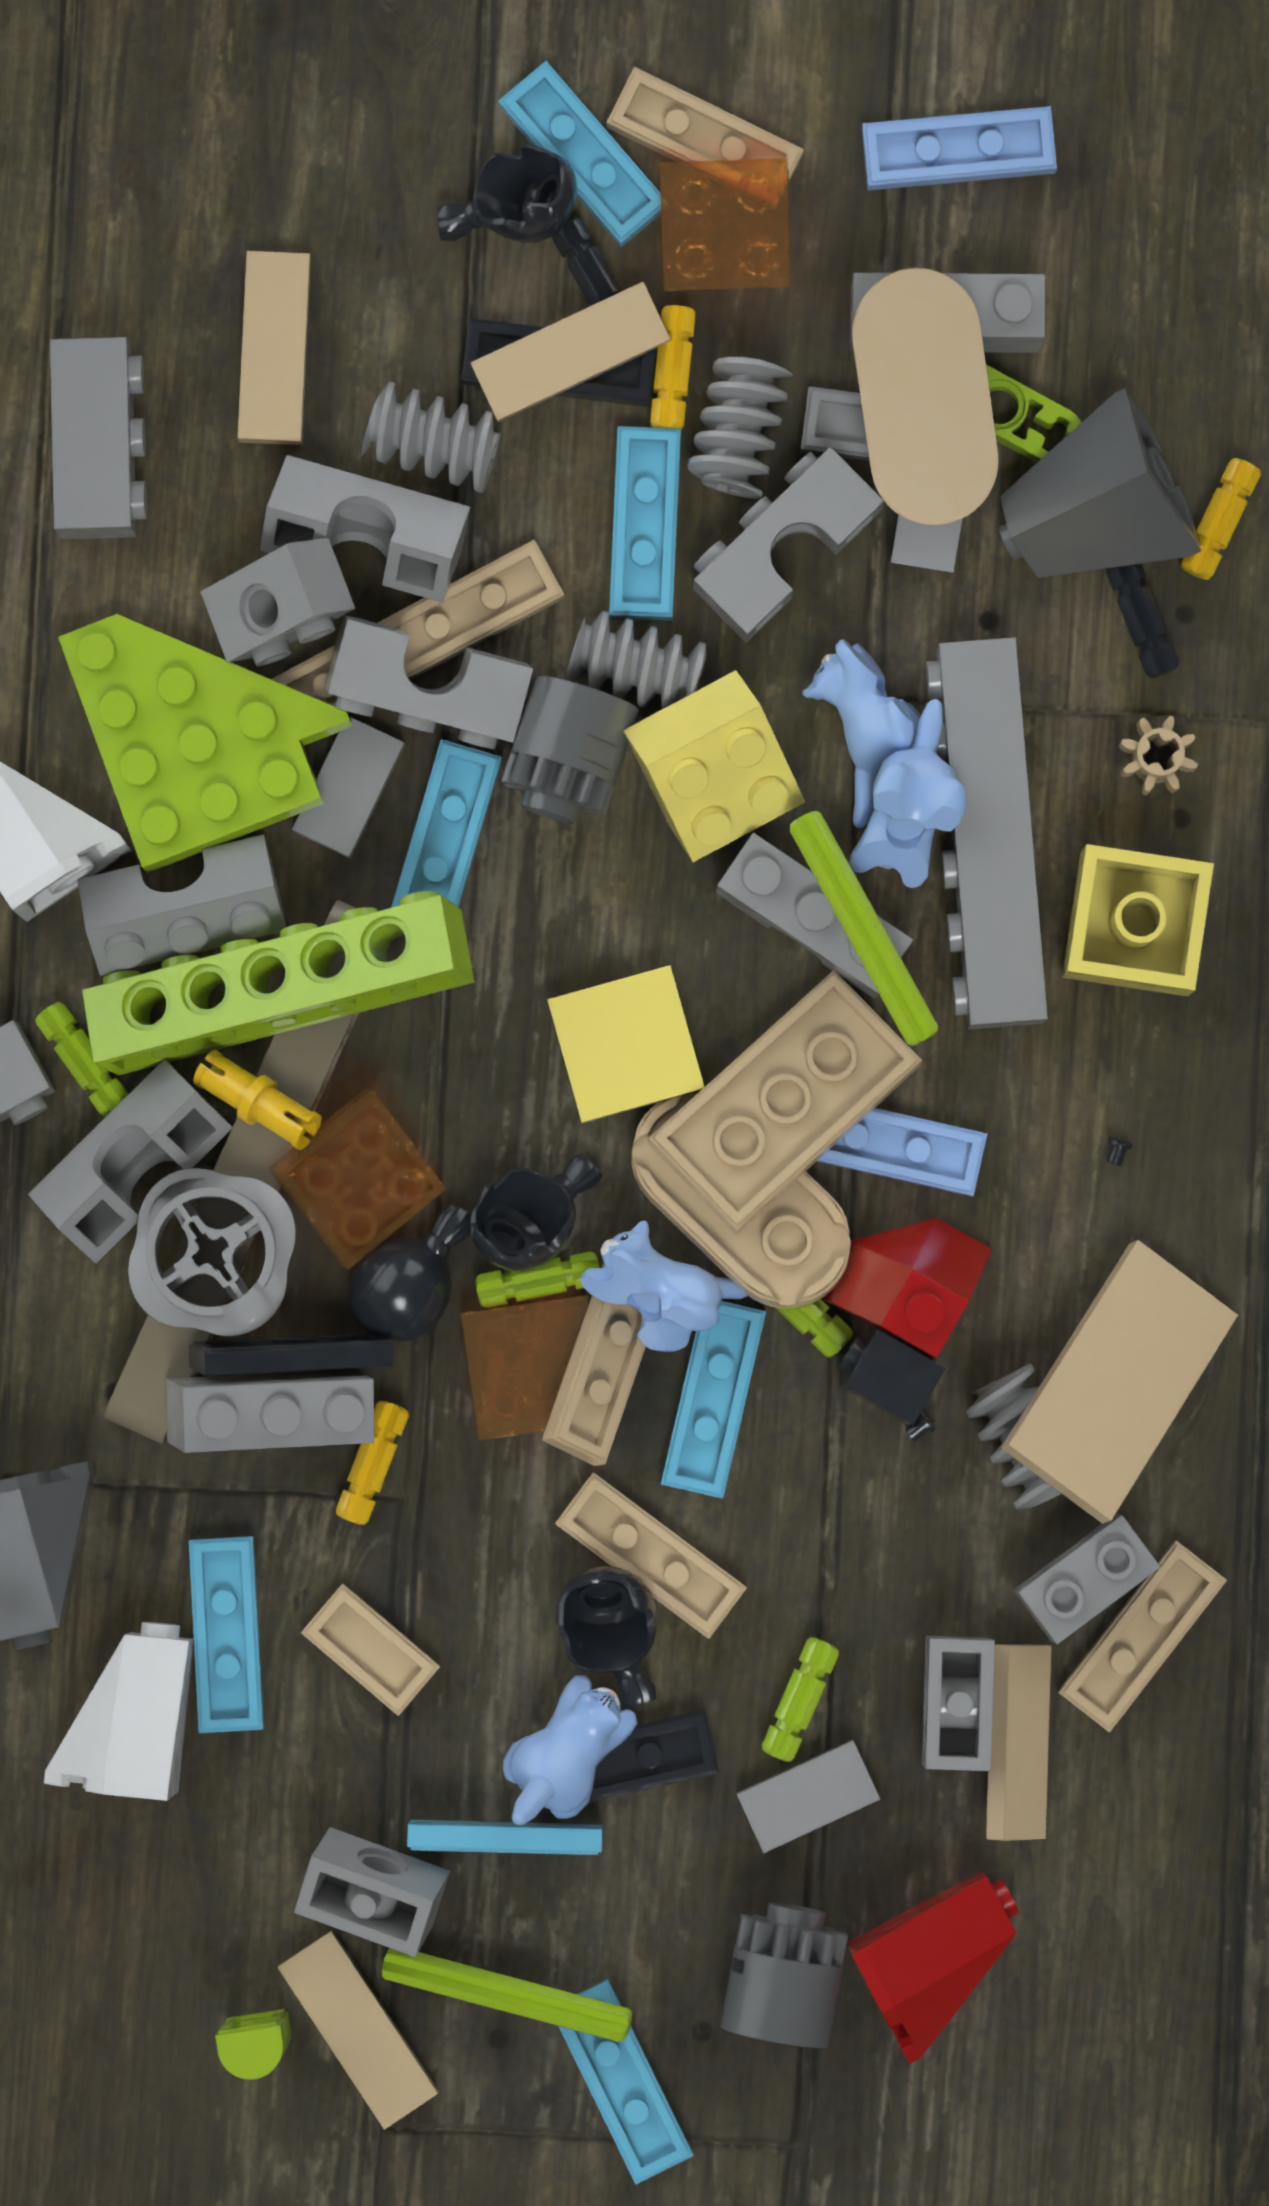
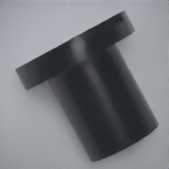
M1109 1137L1108 1143L1112 1145L1107 1162L1122 1166L1126 1150L1132 1149L1133 1144L1127 1141H1119L1118 1138Z
M923 1411L919 1414L914 1425H909L905 1429L913 1441H917L928 1430L932 1433L937 1430L932 1420Z

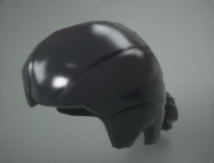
M530 144L521 145L520 150L522 154L517 156L502 153L494 154L485 162L478 176L473 200L466 202V204H444L438 208L440 239L442 241H456L469 233L473 228L479 229L484 226L504 238L521 243H540L553 237L566 225L575 207L577 182L574 169L560 155Z
M583 1153L573 1157L563 1172L557 1174L554 1178L522 1167L507 1170L494 1184L487 1183L484 1185L472 1205L469 1229L475 1247L487 1261L507 1271L526 1272L544 1266L557 1256L572 1233L577 1215L573 1200L577 1197V1194L595 1187L603 1177L602 1173Z
M450 1205L440 1212L431 1232H428L423 1240L403 1236L385 1239L361 1257L350 1278L349 1302L352 1314L367 1333L392 1341L406 1342L421 1337L437 1325L446 1310L452 1292L450 1275L444 1258L450 1253L451 1247L470 1236V1215L461 1207Z
M599 1566L578 1573L576 1577L570 1579L564 1586L556 1607V1624L568 1659L578 1668L590 1672L613 1673L618 1680L619 1696L624 1707L637 1706L655 1700L656 1687L649 1676L642 1670L643 1664L641 1662V1659L648 1654L653 1646L656 1637V1605L651 1590L640 1577L621 1568Z

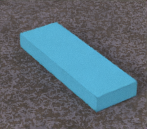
M547 61L498 101L500 109L532 145L558 154L569 162L576 176L577 198L620 248L669 208V202Z
M618 426L609 618L669 621L673 619L681 429Z
M441 739L392 907L400 906L399 900L402 897L422 891L436 892L456 906H460L502 763L501 756Z
M722 1301L718 1309L719 1322L712 1329L696 1331L661 1485L723 1499L766 1311Z
M254 1536L189 1540L199 1733L263 1730L264 1711Z
M410 1820L408 1823L407 1847H411V1850L598 1855L599 1852H602L603 1825L526 1823L516 1825L514 1822Z
M609 1979L578 1993L581 1996L621 2006ZM558 2026L635 2184L694 2156L632 2026H630L625 2041L622 2042Z

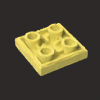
M670 965L547 999L582 1123L654 1104L676 1096L697 1092L704 1088Z

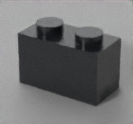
M877 1329L872 1331L868 1340L861 1335L856 1336L837 1369L847 1374L841 1385L843 1389L902 1423L914 1425L946 1368Z

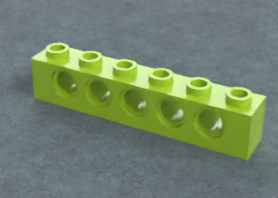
M416 892L402 897L399 900L400 906L381 911L372 907L351 909L342 913L339 916L340 921L321 927L312 923L291 925L280 931L279 938L260 943L254 939L235 940L220 947L221 953L199 959L196 955H180L164 960L161 963L162 969L144 974L129 970L106 975L103 978L102 985L82 990L93 1062L116 1075H122L157 1066L164 1059L167 1062H172L475 983L462 910L436 892ZM405 935L406 945L403 953L397 959L387 962L386 954L390 943L397 937ZM344 951L345 963L338 974L328 978L327 966L330 959L335 954ZM284 967L285 979L282 985L276 991L268 993L267 984L270 976L277 969ZM225 983L226 990L223 1000L216 1007L209 1009L208 1000L210 993L217 985ZM165 998L166 1010L164 1015L156 1023L150 1024V1012L153 1006Z

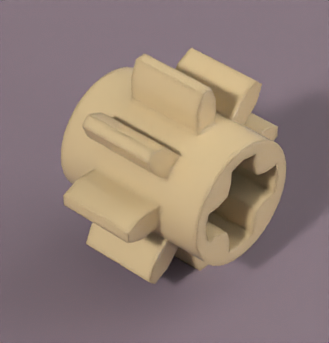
M1172 716L1166 719L1161 728L1155 729L1151 728L1145 718L1140 719L1137 722V731L1141 736L1140 741L1122 739L1119 744V748L1123 752L1132 754L1131 763L1122 770L1121 775L1122 777H1129L1136 773L1137 776L1144 780L1142 785L1143 795L1147 796L1154 787V784L1164 782L1167 789L1173 794L1179 789V780L1175 772L1178 769L1184 772H1194L1198 764L1194 760L1185 758V748L1189 747L1196 737L1194 734H1189L1180 738L1177 733L1172 731L1174 726V717ZM1153 741L1158 749H1163L1167 746L1171 749L1173 755L1166 762L1167 770H1163L1158 762L1147 765L1143 757L1150 749L1149 742Z

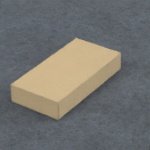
M344 1583L301 1632V1634L398 1716L440 1668L436 1661Z

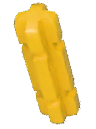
M668 305L662 309L661 320L668 333L670 342L658 347L653 388V393L657 394V398L652 399L650 417L651 426L654 428L682 429L684 426L686 402L682 401V397L687 396L692 354V343L688 342V339L694 335L696 314L694 309L686 306Z
M1233 458L1230 460L1220 480L1223 486L1215 490L1196 530L1201 552L1182 559L1181 568L1186 572L1205 580H1209L1214 575L1222 558L1219 551L1220 549L1225 550L1248 503L1245 497L1251 496L1261 476L1259 468L1242 459Z
M379 1401L375 1405L374 1443L360 1444L347 1481L351 1482L348 1491L345 1489L342 1491L336 1507V1514L340 1518L358 1525H365L369 1521L376 1501L372 1500L375 1492L380 1493L398 1446L394 1443L396 1435H402L409 1417V1413L405 1408L388 1401Z

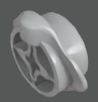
M200 1168L184 1169L169 1174L151 1188L139 1211L137 1235L128 1266L129 1282L135 1299L151 1317L161 1323L174 1327L200 1329L222 1336L241 1335L257 1329L274 1315L285 1294L287 1270L296 1239L295 1221L290 1207L274 1188L254 1178L223 1175ZM203 1198H225L238 1203L250 1214L227 1228L214 1229L203 1220L191 1203ZM175 1215L182 1224L181 1227L188 1238V1248L185 1255L173 1267L163 1273L159 1259L160 1240L164 1228ZM193 1223L196 1224L202 1234L207 1235L211 1240L217 1241L224 1238L227 1241L229 1247L222 1252V1257L226 1262L224 1267L230 1274L231 1281L228 1280L222 1269H217L212 1263H206L201 1266L198 1264L195 1257L201 1253L202 1246L199 1243L201 1238L193 1228ZM259 1231H262L265 1240V1262L260 1277L252 1288L249 1289L236 1266V1254L245 1242L250 1240ZM208 1274L213 1276L226 1289L233 1302L216 1307L202 1306L186 1300L174 1289L198 1275Z

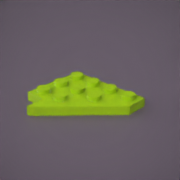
M119 614L58 637L140 864L146 873L200 853L202 849L218 846L325 804L304 746L353 727L351 718L346 711L234 663H227L222 658Z

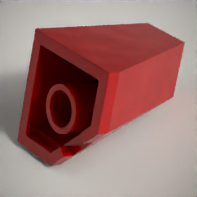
M938 1218L850 1241V1254L844 1274L833 1290L821 1299L871 1328L879 1329L927 1358H937L968 1305L992 1249Z
M981 1871L847 1942L853 1959L909 2064L921 2059L1017 1933L1009 1919L1020 1914L1003 1879L991 1884L986 1874Z

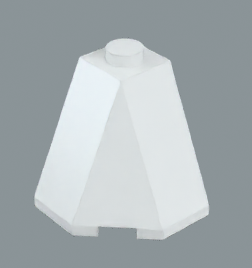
M0 762V892L11 909L28 922L78 888L77 879L99 874L132 850L119 833Z
M142 1622L141 1633L130 1632L124 1635L46 1768L44 1784L69 1787L70 1782L83 1783L82 1788L87 1792L168 1801L178 1793L194 1646L193 1638L179 1637L180 1625Z

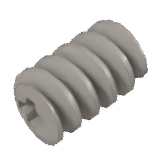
M749 357L719 358L713 364V372L723 381L710 384L706 391L707 397L718 406L706 407L701 411L700 415L701 422L711 430L699 432L694 438L695 446L706 455L690 458L687 465L688 470L701 479L700 481L703 485L711 489L734 496L761 499L764 492L749 483L748 479L751 475L769 474L770 468L754 458L755 452L775 450L776 447L774 441L760 433L761 428L781 425L782 418L768 410L767 405L768 402L788 400L789 395L773 385L774 378L793 377V374L785 368L760 359Z
M389 381L379 394L372 409L363 440L361 457L367 452L373 442H375L377 461L386 464L399 449L401 468L403 470L411 471L421 457H424L425 475L434 479L444 466L448 464L449 481L451 484L459 486L469 472L472 471L474 490L483 493L494 466L502 430L500 433L494 432L493 413L489 411L483 414L475 426L470 425L468 405L463 403L451 419L445 417L444 398L437 396L427 411L421 410L420 390L414 388L402 404L396 402L395 383Z
M602 611L591 625L585 624L584 618L572 651L565 680L576 683L583 672L588 671L590 688L600 691L610 678L613 684V696L624 699L634 686L637 687V705L640 708L645 709L656 695L659 694L661 695L662 710L697 691L706 661V644L699 642L688 657H686L682 653L681 635L675 634L664 649L658 647V630L656 627L651 626L640 641L634 640L633 620L627 618L616 633L610 632L609 612Z
M1027 1364L971 1393H976L978 1399L966 1411L968 1418L988 1416L990 1419L989 1423L978 1434L980 1441L1000 1439L1002 1442L999 1448L990 1456L992 1464L1013 1463L1014 1467L1001 1482L1004 1487L1024 1485L1026 1490L1013 1503L1016 1510L1032 1508L1061 1494L1001 1449L1039 1388H1023L1022 1386L1035 1371L1032 1364Z

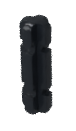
M579 218L568 220L566 225L552 238L562 258H569L567 262L568 268L589 305L592 306L620 293L622 289L598 247H591L592 237L583 221Z
M1142 564L1106 568V574L1113 591L1119 590L1121 595L1118 597L1117 602L1135 647L1141 646L1142 653H1140L1139 658L1146 675L1149 678H1155L1174 671L1179 666V658L1172 641L1166 642L1164 637L1167 635L1168 630L1150 585L1144 586L1142 581L1146 577Z

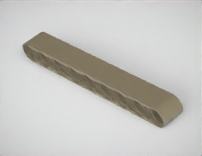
M337 900L324 925L339 922V916L342 913L356 909V907ZM344 951L335 954L330 959L327 966L328 978L335 976L343 968L345 963ZM359 1013L274 1035L256 1077L265 1074L278 1083V1091L310 1111H315ZM237 1117L213 1171L234 1177L254 1178L270 1185L279 1193L298 1149L258 1122L249 1125ZM225 1198L200 1199L196 1207L197 1213L214 1229L227 1228L250 1214L238 1203ZM193 1223V1228L201 1238L199 1243L202 1246L201 1253L195 1257L198 1264L201 1266L206 1263H212L217 1269H222L228 1280L231 1281L232 1278L224 1267L226 1262L222 1257V1252L229 1247L227 1241L224 1238L217 1241L211 1240L207 1235L202 1234L196 1224ZM261 1231L245 1242L236 1254V1266L241 1275ZM186 1233L182 1238V1241L178 1247V1250L173 1258V1261L169 1269L173 1267L174 1264L177 1263L185 1255L187 1251L188 1238L186 1236ZM208 1274L198 1275L174 1289L186 1300L202 1306H222L228 1304L231 1299L226 1289L213 1276ZM148 1314L110 1398L104 1419L163 1445L167 1439L166 1378L196 1377L198 1371L189 1367V1345L195 1341H212L215 1334L200 1329L166 1325Z

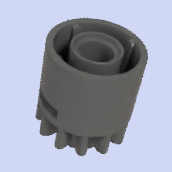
M535 676L501 782L505 783L506 787L519 790L521 794H524L521 804L522 808L556 821L576 824L579 811L593 816L597 814L605 816L629 744L623 731L636 723L639 709L629 702L594 688L559 678Z
M769 1902L767 1916L741 1914L720 2027L735 2034L775 2043L810 2048H829L848 1941L847 1933L824 1927L826 1912L792 1904Z

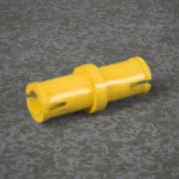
M217 1050L211 1051L205 1057V1060L212 1064L211 1069L202 1063L198 1066L193 1079L194 1085L200 1089L207 1090L237 1109V1117L247 1124L253 1125L258 1122L291 1143L298 1150L304 1149L310 1143V1140L303 1136L305 1131L313 1137L316 1135L321 1124V1115L315 1111H310L278 1091V1083L265 1074L256 1077L224 1057Z

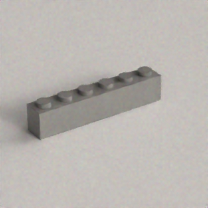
M1016 637L939 643L936 651V661H926L928 699H940L943 711V726L936 752L944 762L955 769L957 779L964 785L967 796L963 818L960 824L951 831L952 850L941 851L944 889L955 888L957 913L947 914L948 947L949 952L961 951L963 977H952L955 1016L966 1015L967 1030L1043 1024L1048 1019Z

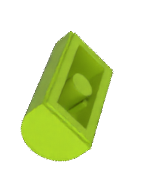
M279 2009L227 2018L215 2035L218 2056L225 2069L232 2075L246 2080L259 2079L272 2072L290 2043L291 2024L289 2011Z

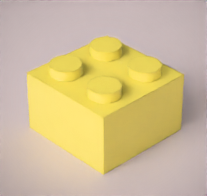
M736 670L623 731L669 827L692 862L701 859L805 803L760 703Z
M1086 844L1079 857L1062 978L1188 997L1196 989L1214 863Z

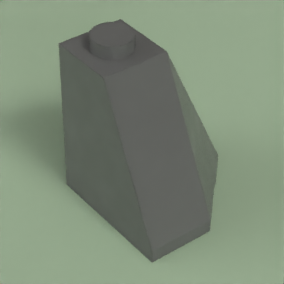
M1126 388L1109 397L1000 496L1006 520L1005 523L999 525L1002 541L1014 560L1023 557L1038 578L1184 558L1201 552L1188 503L1180 486L1174 487L1169 470L1159 454L1163 450L1153 428Z
M94 1461L81 1462L63 1466L56 1470L35 1472L0 1480V1641L12 1639L14 1651L52 1642L49 1629L64 1626L66 1623L96 1477Z

